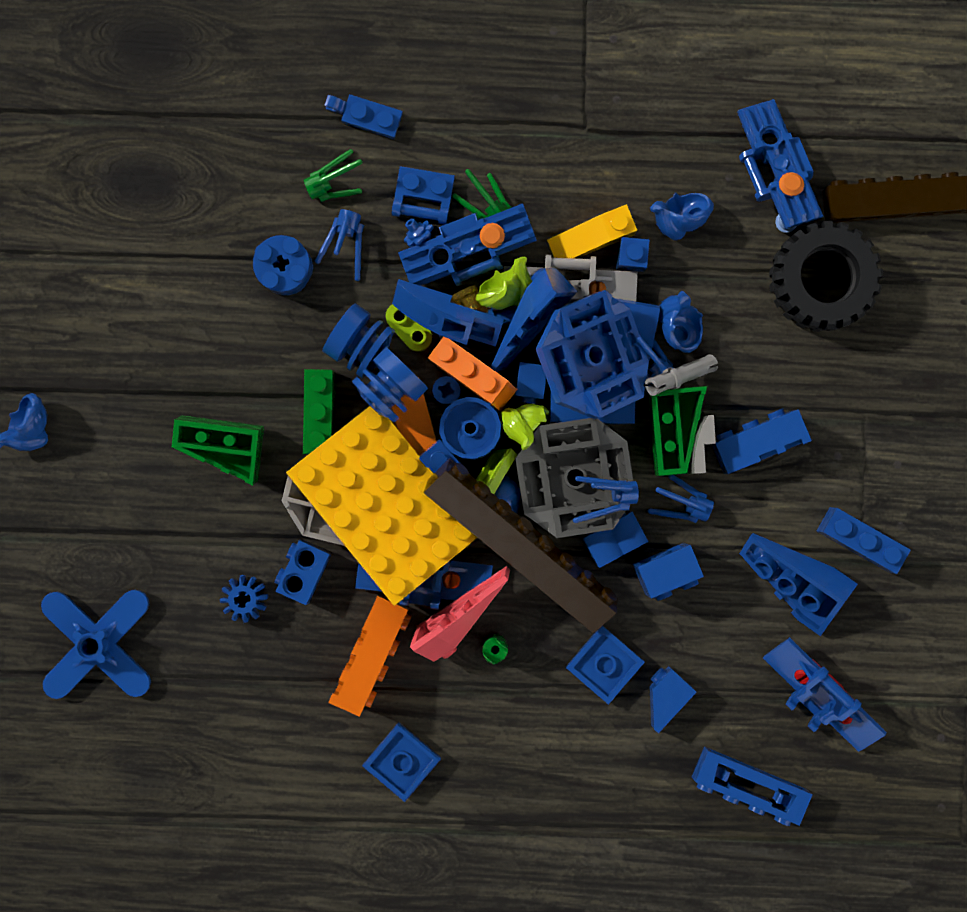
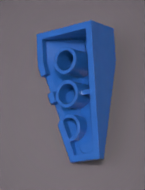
M541 268L531 277L532 283L526 288L490 367L494 371L505 370L546 327L554 310L565 306L578 292L556 268Z

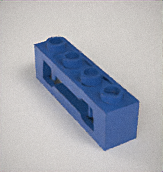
M705 746L692 775L693 780L698 783L696 787L710 794L713 793V790L723 794V799L738 805L739 801L749 804V810L763 816L765 812L775 815L774 820L786 826H790L791 822L800 826L813 795L806 788ZM718 763L731 768L735 775L774 790L775 793L772 799L776 803L782 804V807L773 804L767 797L727 781L730 772L724 767H719ZM715 777L720 778L721 780L725 781V783L715 780ZM778 789L789 792V795L782 793Z

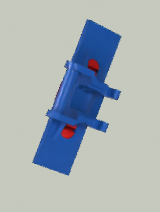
M790 637L764 655L763 659L796 690L791 694L786 705L791 710H794L800 701L814 715L808 723V727L813 732L819 728L821 723L824 725L830 724L858 752L886 735L887 732L860 707L862 703L858 699L854 700L845 691L843 686L832 675L828 674L829 671L825 667H821L815 660L811 659Z

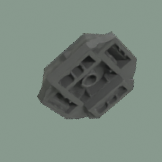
M598 418L541 425L534 432L532 445L527 450H521L515 458L524 514L556 538L613 530L626 512V510H620L579 523L573 522V519L618 505V502H613L612 490L592 488L591 484L581 482L577 486L571 485L567 480V475L571 470H579L583 477L633 481L627 441Z

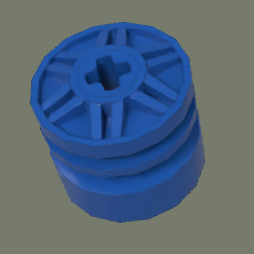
M355 303L345 312L334 327L322 351L336 362L341 361L347 354L350 355L347 369L352 371L360 362L361 364L356 375L363 379L366 375L362 371L365 368L370 371L377 366L373 361L374 358L385 347L389 349L395 330L389 326L379 335L383 326L381 320L373 324L371 328L367 327L371 314Z
M385 347L373 360L380 372L375 375L365 368L362 372L371 381L366 385L361 379L356 377L352 382L357 387L360 396L379 415L389 418L395 423L399 417L391 408L396 404L405 413L407 408L401 398L406 395L416 402L428 387L398 357Z

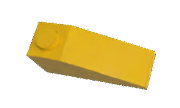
M626 204L548 239L547 242L554 258L577 259L617 243L621 237L629 238L634 236L637 228Z

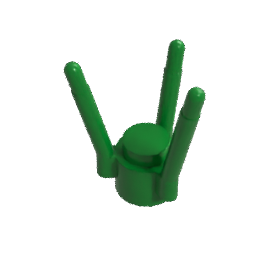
M352 149L341 154L321 169L310 173V177L303 179L312 200L319 197L320 201L323 202L331 198L362 193L360 188L327 192L332 189L329 180L362 164V160L358 159L327 175L325 174L352 155Z
M470 169L465 170L466 175L490 205L485 209V212L488 214L487 216L456 193L452 195L453 199L470 212H477L480 219L512 208L505 200L491 173L487 174V178L499 201L492 199Z

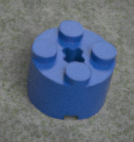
M277 235L266 239L256 247L253 258V269L257 279L268 290L279 295H292L301 291L308 283L313 272L312 259L309 253L298 240L290 236ZM282 260L289 263L285 266V271H281L277 267L281 264L280 261Z

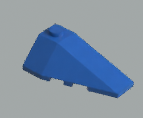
M754 533L751 534L739 553L761 579H767L775 588L774 594L778 599L781 600L783 598L793 609L792 615L819 636L823 634L858 585L836 568Z

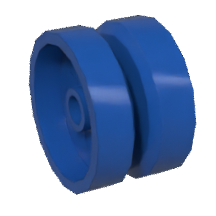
M465 397L454 401L445 409L440 419L439 433L443 444L452 454L462 459L477 460L486 457L496 448L501 438V422L498 413L488 402L480 398ZM468 423L476 426V430L472 434H468L465 431V426Z

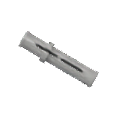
M709 354L678 368H667L662 374L646 379L645 384H653L645 386V389L651 396H655L668 389H678L685 382L715 372L718 369V366L715 365L718 364V361L713 355Z

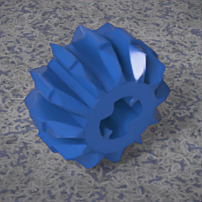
M240 575L239 583L236 579L231 578L229 584L232 588L226 586L222 588V591L229 596L220 598V603H229V606L223 612L227 614L233 610L232 620L236 621L241 614L243 622L247 623L250 618L249 614L254 619L260 617L257 609L266 610L267 606L261 603L260 600H266L269 596L268 594L260 595L259 591L264 589L265 585L262 583L255 587L256 577H251L247 584L246 575ZM243 591L247 592L245 596L250 595L251 599L245 606L242 605L243 601L239 602L238 596L242 595Z

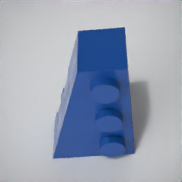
M782 408L767 414L769 417L767 421L759 423L758 419L743 424V431L733 434L732 430L717 435L718 441H716V444L711 445L723 473L730 474L775 454L783 453L787 449L799 444L811 442L812 440L799 409L785 413Z

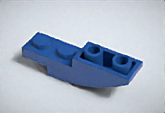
M398 279L392 304L407 317L421 326L453 341L467 345L468 340L472 339L496 347L504 318L451 303L452 295Z

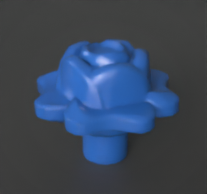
M410 219L406 222L405 226L409 231L406 233L407 236L404 238V242L409 247L431 240L430 232L434 227L429 221L417 223L414 219Z

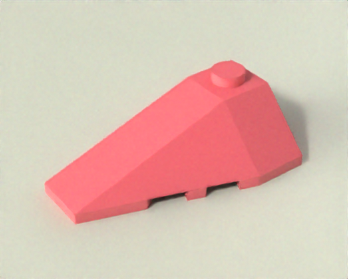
M507 566L417 625L410 648L433 662L441 657L443 659L450 657L508 581L510 569Z

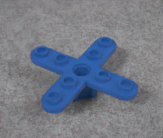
M141 590L126 592L97 623L62 592H52L43 598L41 608L44 615L75 644L44 678L43 690L47 696L54 699L63 698L71 692L95 665L129 696H142L149 690L151 680L148 673L117 644L147 612L149 599ZM89 638H93L98 643V651L96 653L88 648Z

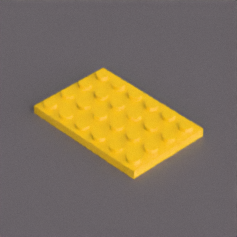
M369 406L288 470L286 474L387 599L395 606L477 539V537L423 493L428 479L434 473L419 460L420 456L391 420L379 415Z

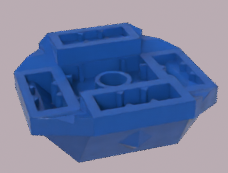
M606 290L599 291L554 310L536 347V352L555 403L593 419L601 418L643 398L645 392L644 383L649 365L646 352L637 341V337H640L630 308L613 298V295Z

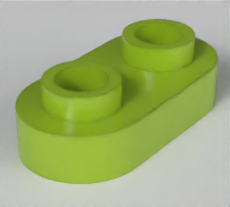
M392 304L386 311L388 325L395 330V333L409 349L416 352L426 350L432 342L431 331L406 315L402 321L395 320L394 315L400 310ZM421 332L423 339L420 342H415L413 340L414 333Z

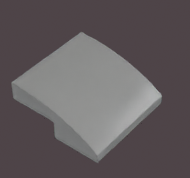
M714 415L701 417L698 421L687 474L706 473L704 445L716 444Z

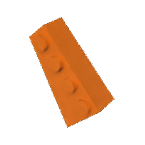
M381 594L377 596L362 628V633L351 652L349 662L346 664L339 678L338 686L335 692L332 693L328 703L359 717L365 706L371 707L377 692L373 691L374 685L377 680L383 681L389 668L384 663L388 655L394 657L400 641L396 640L397 634L400 629L406 630L412 617L407 614L410 607L399 605V603L393 606L387 597Z

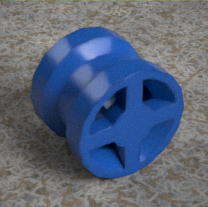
M449 376L437 379L432 390L434 398L443 405H450L458 400L461 391L456 379Z

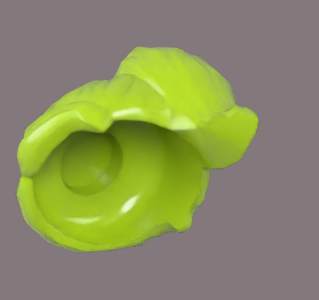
M527 257L514 259V264L508 271L500 273L496 270L492 278L480 285L475 301L480 306L494 310H502L511 306L518 307L526 288L532 283L531 276L526 267Z
M525 404L516 409L509 407L503 409L499 419L502 429L507 436L520 444L522 450H527L534 441V430L550 418V410H547L544 405Z

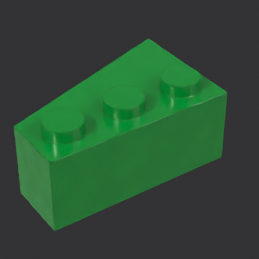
M707 386L670 389L655 396L647 393L655 476L687 473Z
M181 415L174 419L172 448L201 462L209 463L221 469L220 471L227 474L230 473L253 486L259 479L264 426Z

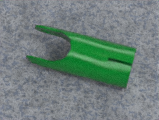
M499 634L487 636L483 641V656L486 661L494 665L505 659L508 654L505 638ZM493 646H498L499 652H492L491 648Z

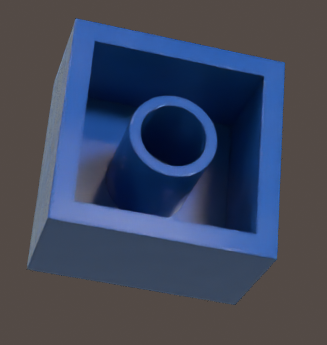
M681 543L632 564L645 595L657 601L673 595L671 590L678 587L686 590L698 585L697 579L704 577L691 545Z

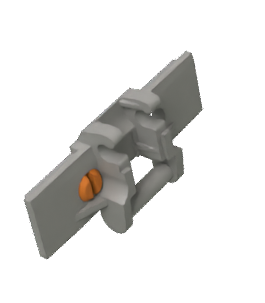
M546 255L545 268L590 270V279L568 280L578 292L566 305L603 290L613 295V298L636 302L638 272L596 270V257L591 256V259L551 258L552 255ZM504 266V272L510 270L512 266ZM527 267L531 277L536 271L541 269L537 267Z

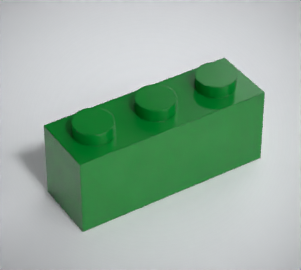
M304 369L303 454H310L335 434L336 372L334 370Z

